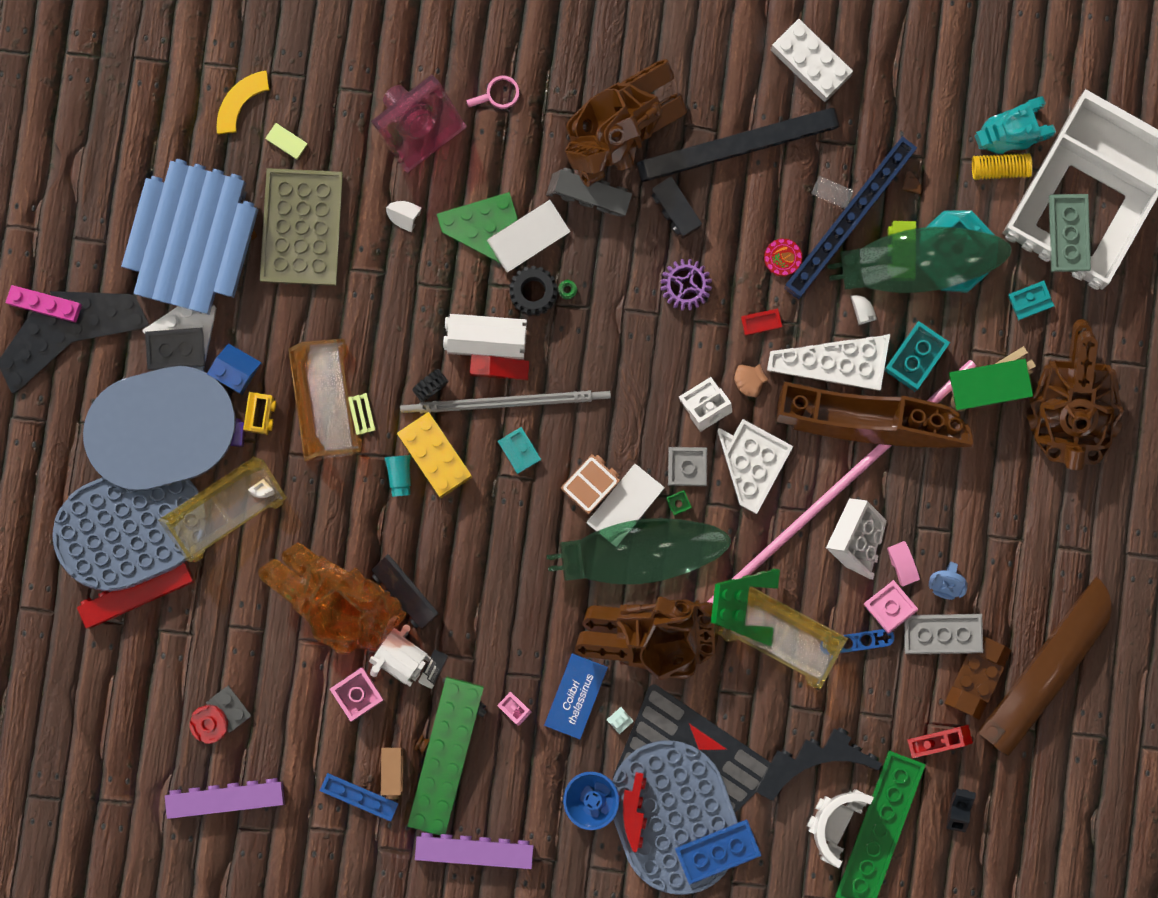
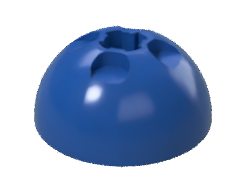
M584 772L575 776L567 785L563 797L564 809L568 818L578 827L586 830H597L607 826L616 817L620 807V795L614 782L607 776L598 772Z

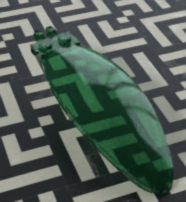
M952 227L911 229L878 239L862 249L840 252L842 263L828 264V269L832 270L842 267L843 275L829 276V281L844 279L845 290L868 287L896 293L935 291L965 283L996 269L1009 258L1012 248L1008 242L1000 237L975 230Z
M651 518L627 521L600 529L581 540L560 542L561 554L547 555V560L562 558V566H550L548 571L563 570L564 581L586 578L609 584L657 582L688 573L714 561L729 548L731 538L725 531L715 526L688 520Z

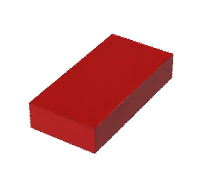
M778 309L741 316L745 336L782 328Z

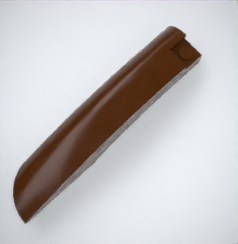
M784 382L782 386L776 422L794 425V430L882 445L939 448L973 446V436L969 425L965 424L957 411L943 404L903 395L901 397H879L838 393Z
M1097 576L1053 630L1031 663L979 729L978 733L1006 755H1010L1107 626L1111 616V598L1106 586Z

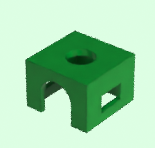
M684 490L666 498L673 516L692 508ZM676 500L682 501L681 507L675 506Z

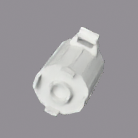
M404 625L401 632L393 627L391 633L382 643L374 657L371 656L369 662L374 665L370 671L372 677H376L382 668L405 685L411 686L413 682L410 680L416 681L420 676V672L426 664L424 660L429 662L431 657L404 638L410 631L409 625Z

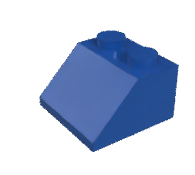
M228 344L216 357L207 374L243 396L262 362Z

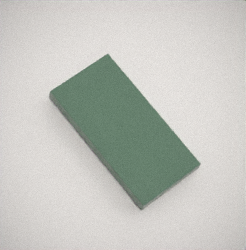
M1088 194L1049 195L1051 272L1091 271Z

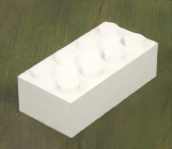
M800 19L771 47V51L824 102L853 73V70Z

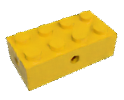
M429 412L397 433L440 499L472 478V475Z

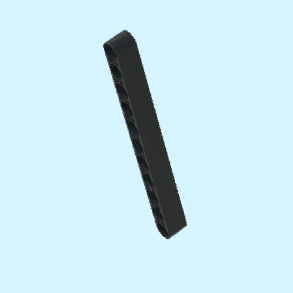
M829 108L637 162L636 165L641 182H647L839 128L840 124L835 108Z

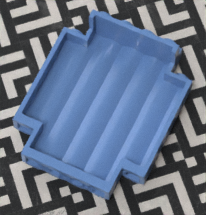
M176 159L175 162L170 161L164 183L162 178L151 176V179H145L121 267L139 272L133 294L210 315L216 293L233 298L235 296L258 209L254 207V203L243 201V204H241V200H245L247 194L244 190L246 182L242 180V176L231 174V177L225 176L221 170L213 169L211 172L205 170V166L194 164V167L187 165V161Z

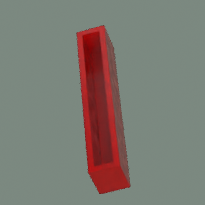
M185 561L179 567L134 587L119 591L101 592L98 594L99 598L94 600L88 598L80 602L81 606H78L77 609L85 628L91 629L195 581Z

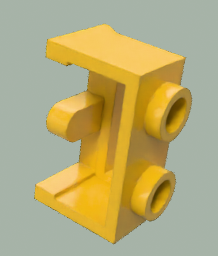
M249 392L243 427L245 432L268 435L269 430L272 431L273 419H271V413L275 412L276 400H274L272 395ZM257 398L266 399L262 427L253 426Z

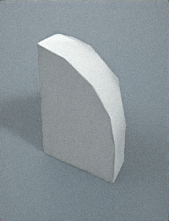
M396 201L386 207V212L394 224L412 232L416 225L414 220L417 215H420L421 207L406 201Z
M859 295L851 296L859 325L877 320L870 301Z

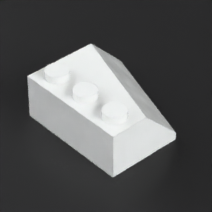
M849 498L826 548L845 567L873 580L874 562L877 563L878 560L876 551L878 544L882 543L887 520L868 501Z

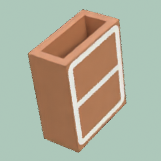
M591 455L561 487V490L588 515L620 482V479H618L620 475L613 468L609 470L605 467L604 464L606 462L599 455L596 457Z

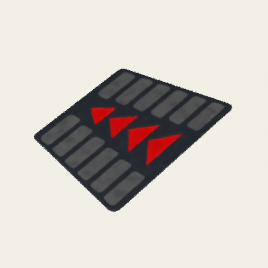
M653 684L648 688L615 773L632 752L644 745L657 741L686 743L699 749L715 764L723 779L734 813H736L756 793L755 790L770 762L677 698Z

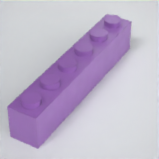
M277 778L266 779L264 784H258V780L248 781L247 786L231 783L227 784L228 788L220 789V785L208 786V790L201 791L200 787L189 788L188 793H181V790L169 791L170 795H165L167 819L285 805L283 781L278 782Z
M421 833V836L416 838L415 860L532 869L534 845H530V841L518 840V844L510 843V839H499V842H491V838L479 837L478 841L471 840L472 836H460V839H452V835L449 834L433 837V833Z

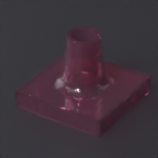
M430 75L410 92L401 85L390 88L383 98V103L388 109L371 121L406 173L467 127L442 85L433 75Z

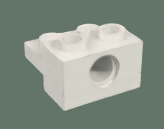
M711 377L679 396L680 402L688 411L690 418L700 432L732 413L730 400L722 389L718 388Z

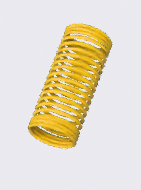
M1031 154L973 156V179L980 180L982 178L983 180L984 176L986 180L987 178L991 179V177L992 179L994 177L996 179L999 177L1000 179L1001 175L1003 179L1004 177L1007 179L1008 176L1009 178L1011 176L1012 178H1018V175L1020 178L1021 176L1023 178L1031 177Z

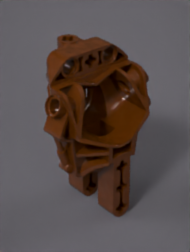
M667 59L655 62L621 83L618 82L590 98L569 119L566 128L571 142L568 143L565 153L572 169L578 170L585 186L589 187L605 177L604 169L607 166L613 165L618 170H625L633 166L637 146L638 149L642 147L640 142L687 113V108L680 93L673 94L660 102L657 96L650 94L674 79V74Z
M1084 319L1077 320L1073 325L1069 360L1049 361V364L1043 367L1044 371L1037 383L1038 387L1033 397L1029 398L1033 413L1026 415L1031 431L1035 436V441L1047 458L1053 462H1063L1071 470H1082L1084 464H1098L1103 459L1112 444V437H1116L1121 430L1122 422L1118 420L1124 412L1118 392L1120 390L1117 379L1118 375L1111 365L1095 363L1098 343L1089 322ZM1075 407H1085V408H1087V409H1086V410H1085V409H1082V408H1077V409H1075ZM1067 414H1069L1068 422L1072 428H1069L1066 423ZM1079 419L1085 420L1081 425L1076 424ZM1048 428L1049 434L1039 433V429ZM1052 448H1058L1056 453H1050ZM1090 451H1097L1094 456L1088 455Z
M660 596L655 604L649 605L624 604L620 608L593 605L587 608L583 621V626L589 631H583L579 634L575 652L582 657L618 660L622 665L647 669L659 680L668 678L684 680L694 675L697 664L703 663L714 655L720 626L711 623L713 603H700V600H696L693 603L689 600H668Z

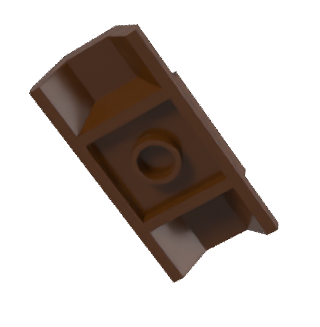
M983 636V653H967L944 704L980 720L1012 650Z

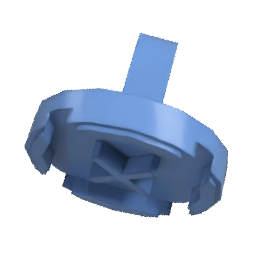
M950 561L947 571H937L930 576L929 588L933 589L935 595L952 600L958 596L961 598L966 594L968 583L965 578L956 573L957 563Z

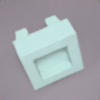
M622 707L607 719L619 734L634 722Z

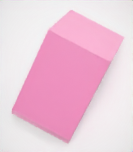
M511 692L497 705L518 726L532 713Z

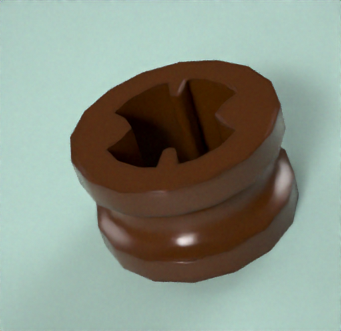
M421 735L414 750H420L421 754H423L430 738L425 739L424 735Z

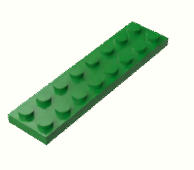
M446 677L407 827L437 835L446 834L484 686Z
M888 751L872 794L874 798L866 810L836 892V898H877L926 764Z

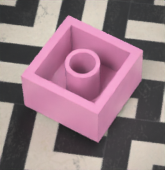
M360 668L330 688V691L351 722L384 701L383 696L364 668Z

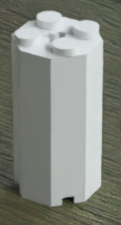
M450 314V317L445 318V329L448 331V336H444L443 348L447 350L448 354L487 355L524 360L527 320Z

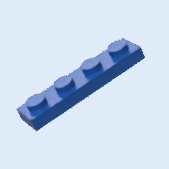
M327 773L320 789L325 794L388 821H392L399 804Z

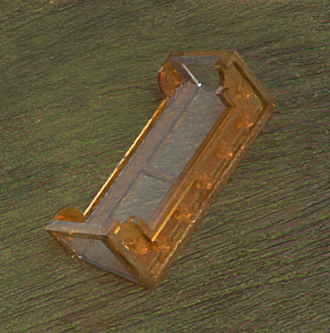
M345 339L307 341L289 348L304 462L354 455L361 452L362 441L356 434H353L343 359L348 354V346L345 344Z

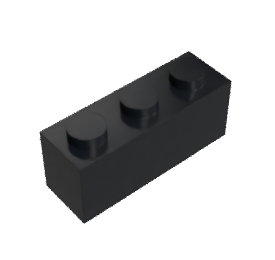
M672 177L652 188L653 194L651 198L656 205L660 204L663 209L661 211L662 215L666 220L670 219L673 224L671 228L677 237L680 235L684 239L702 227L700 219Z

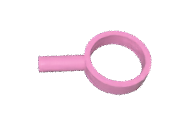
M498 76L489 83L487 94L466 101L468 107L490 101L496 108L507 109L517 102L519 87L512 78ZM500 80L509 81L516 88V95L513 101L504 105L496 103L490 96L491 87Z

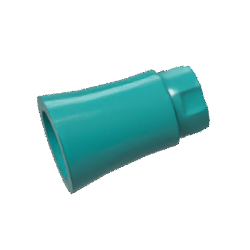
M411 455L384 457L390 488H392V497L410 495Z

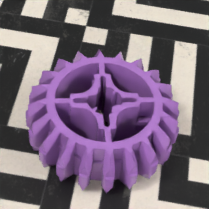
M684 259L680 261L681 266L676 261L673 262L675 268L673 269L671 266H668L667 269L670 274L663 272V276L667 279H661V283L666 284V286L661 287V291H667L663 294V298L670 296L667 303L670 304L675 301L674 308L681 304L682 311L685 305H688L689 311L692 310L691 304L699 308L697 301L704 304L705 300L702 296L709 298L710 294L705 291L712 290L711 286L706 285L710 284L712 279H705L710 273H702L705 266H701L698 269V261L692 266L691 259L688 260V265H685ZM680 271H690L686 277L674 276ZM695 274L699 276L702 282V289L693 283ZM689 277H691L689 280L690 288L687 287V289H684L683 291L682 282L684 281L685 283V281H688ZM670 281L675 282L679 286L678 296L672 292ZM688 292L698 294L692 299H682Z

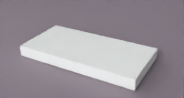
M548 200L486 241L506 272H509L568 234L570 230L551 200Z
M634 464L586 523L617 547L665 487L638 465Z

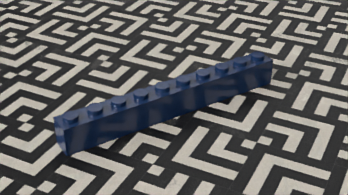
M903 136L899 139L784 287L786 291L798 300L803 296L917 149L915 145Z

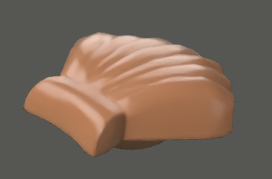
M760 364L756 367L738 365L734 376L738 390L743 395L754 398L758 397L763 383L769 381Z

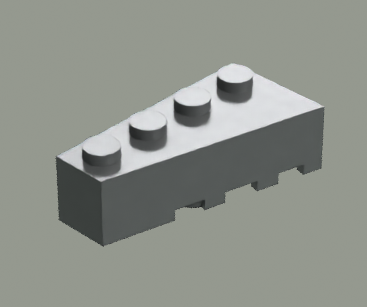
M563 168V170L561 169L552 174L546 195L553 197L554 194H557L564 201L575 202L577 200L581 206L589 208L597 206L596 210L623 217L627 213L632 193L627 192L628 189L624 187H611L609 182L599 180V182L587 187L582 182L580 175L574 174V170Z

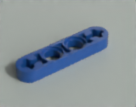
M884 629L827 637L821 640L819 648L822 653L831 655L885 647L894 642L893 632L889 634L886 632L887 635H890L891 639H888V643H885L884 640L877 641L878 645H875L873 633H877L876 637L883 636V632H886ZM869 635L872 642L869 646H864L861 643L862 636ZM844 638L852 640L853 645L851 648L845 649L842 646ZM835 639H839L840 651H837V647H832L830 652L827 649H823V645L826 644L827 640H829L830 644L836 643Z

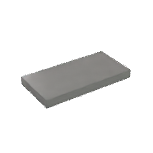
M982 614L912 615L904 622L905 654L983 653Z

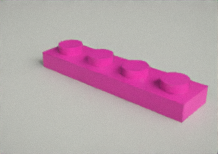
M11 285L5 302L11 306L76 323L82 307L78 302Z

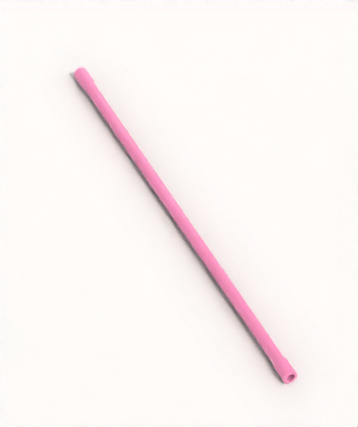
M969 360L959 370L976 368L977 366ZM950 380L927 401L939 403L952 391ZM879 444L732 579L751 575L892 445ZM712 596L707 602L713 603L714 596Z

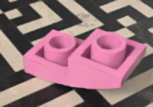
M903 541L888 547L887 550L891 564L896 569L900 585L905 586L920 580L906 542Z

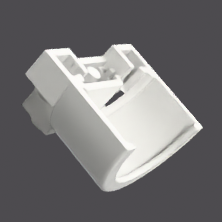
M854 789L853 792L840 794L832 799L827 796L824 799H819L815 808L818 811L815 817L811 816L807 826L810 827L808 831L814 834L817 848L820 851L819 854L822 855L821 860L840 868L843 862L839 860L840 854L844 849L837 846L853 812L856 811L861 814L863 807L867 803L871 804L874 797Z

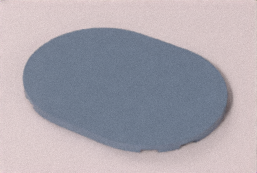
M187 366L166 367L122 379L101 392L92 403L85 419L83 429L84 447L89 461L96 471L112 484L129 490L155 489L198 477L211 470L230 448L236 426L235 411L226 390L215 378L209 376L206 372Z
M104 477L99 478L74 491L59 509L53 528L55 553L64 570L82 585L101 591H119L134 587L179 567L196 551L205 530L206 516L203 500L197 488L190 480L139 491L116 486Z
M657 741L644 745L632 752L619 766L613 778V782L620 795V807L613 820L631 867L643 881L662 892L686 895L711 887L728 870L689 885L675 848L737 823L720 772L711 759L699 749L678 741ZM640 772L644 773L643 777L647 779L645 790L641 789L639 797H643L641 809L637 808V812L644 813L647 822L645 829H641L640 837H643L642 848H638L637 852H633L624 826L623 797L624 790L632 791L635 773Z

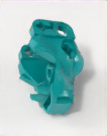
M1041 96L1028 100L1025 104L990 117L983 124L982 129L976 132L975 139L979 149L988 150L996 154H1004L1010 150H1025L1034 143L1052 138L1056 133L1054 125L1039 127L1034 112L1041 110L1045 106L1044 97Z

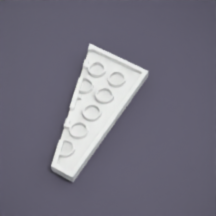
M890 334L770 351L767 371L880 391Z

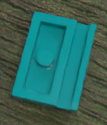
M1045 281L1008 294L1018 321L1054 307Z
M522 427L498 440L499 445L517 474L541 461Z

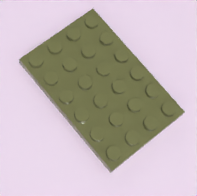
M267 168L260 282L337 286L343 172Z

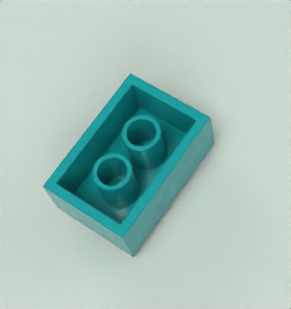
M918 321L884 371L916 392L950 342Z

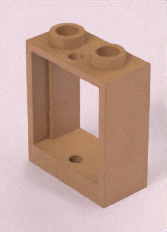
M381 748V795H386V799H398L399 795H403V748Z

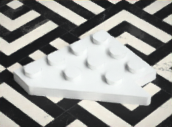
M213 305L210 315L178 306L143 329V332L203 328L206 362L217 308ZM202 366V367H192V368H196V369H199V370L204 371V367H205V366Z
M742 419L734 436L720 428L717 432L739 505L757 514L793 446Z

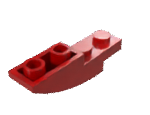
M640 772L635 773L632 791L624 790L623 797L624 826L633 852H637L638 848H642L643 837H640L641 829H645L647 822L644 813L637 812V808L641 809L643 797H639L641 789L645 790L647 779L643 777L644 773Z

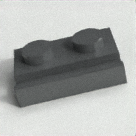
M229 685L206 702L207 705L217 706L225 713L228 720L227 731L229 733L252 716Z

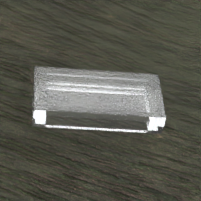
M819 176L811 194L845 209L854 191Z

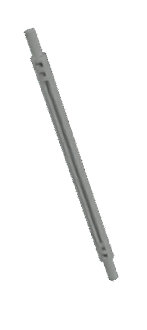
M589 390L452 401L419 402V404L400 405L401 413L420 412L422 414L428 412L437 413L457 410L592 402V400L611 399L610 391L591 392Z

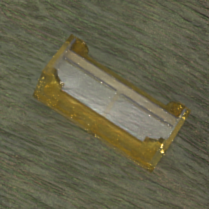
M253 457L158 519V521L184 558L189 562H197L203 558L205 549L265 509L280 507L284 504L283 501L287 497L264 460ZM264 479L272 487L275 494L266 498H257L252 496L248 489Z
M749 587L745 625L774 627L772 646L763 645L760 642L722 627L718 632L728 642L738 639L806 676L805 679L809 686L819 689L824 685L848 640L843 635L753 587Z

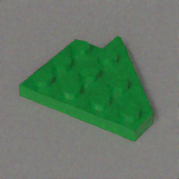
M510 192L437 214L443 234L500 264L501 262L486 240L518 220Z

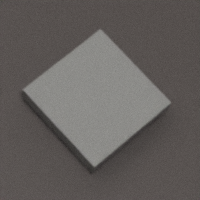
M669 447L668 486H707V448Z

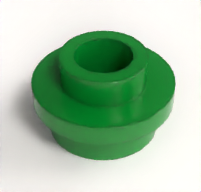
M571 280L562 281L559 284L558 293L564 299H571L577 293V286ZM570 287L571 292L565 293L564 288Z

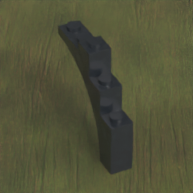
M840 727L838 730L834 728L823 748L820 747L821 743L811 738L810 741L804 740L795 759L791 758L793 754L784 749L781 752L776 751L755 792L773 801L780 790L794 776L807 768L821 763L848 761L865 765L876 771L880 769L882 763L878 762L880 758L871 753L868 755L862 753L861 747L853 743L849 746L851 737L848 736V731Z

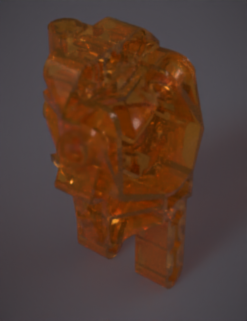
M294 543L282 552V560L287 566L277 559H272L258 570L260 579L292 603V607L309 622L313 637L318 642L335 649V652L339 654H349L358 647L360 649L377 647L385 641L392 629L400 625L406 617V612L401 609L399 600L390 596V592H384L377 583L370 579H365L357 568L352 569L350 572L345 571L325 557H318L301 543Z

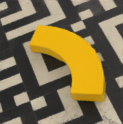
M267 71L257 72L245 77L228 92L218 112V135L237 132V119L245 102L261 92L269 91Z

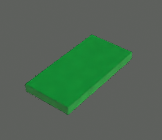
M1026 358L949 372L956 411L1033 397Z

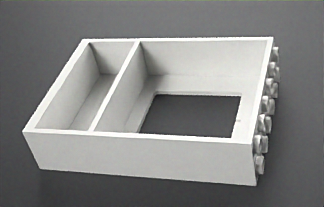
M1085 89L1002 234L1005 235L1008 241L1021 244L1024 250L1028 252L1034 251L1039 254L1038 257L1046 262L1051 261L1050 234L1036 225L1049 202V195L1054 194L1069 166H1073L1125 195V199L1093 256H1090L1091 271L1071 273L1074 278L1081 281L1084 279L1089 282L1088 285L1090 287L1102 290L1110 283L1158 197V129Z

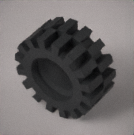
M437 369L416 384L412 391L421 402H424L441 390L448 383V380L440 369Z

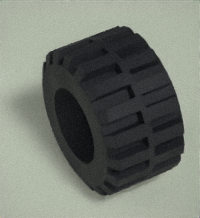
M531 266L532 268L525 267L523 268L524 270H519L517 275L512 278L509 291L511 301L514 307L520 310L522 314L540 316L542 313H547L549 309L551 310L556 302L557 283L548 270L545 271L544 268H536V266ZM530 281L540 282L545 288L543 298L534 302L526 300L522 294V289L526 283Z

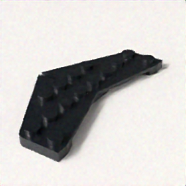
M49 291L51 296L80 303L82 307L76 323L37 312L31 313L0 357V370L11 393L23 389L35 375L66 347L76 341L137 331L148 327L150 324L137 298L131 294Z

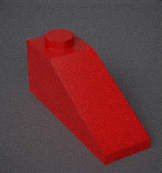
M471 354V376L528 380L529 361Z
M969 725L907 739L912 758L973 744Z

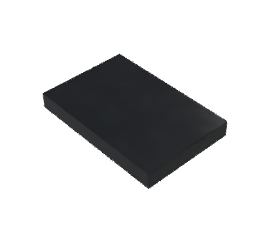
M203 328L145 332L147 370H158L175 366H206Z

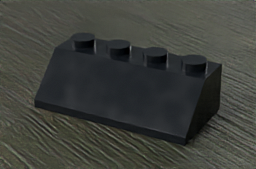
M389 554L372 569L374 572L372 577L379 585L381 583L387 588L385 590L386 594L391 599L396 598L399 602L397 607L403 614L407 612L412 617L409 621L416 629L420 627L423 630L440 615Z

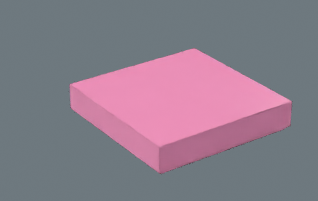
M894 580L864 603L866 609L888 634L918 611L915 604Z

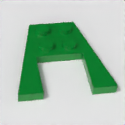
M771 569L770 571L758 572L755 575H747L739 579L716 583L711 623L760 642L763 645L772 646L774 627L745 625L749 587L778 589L780 569Z

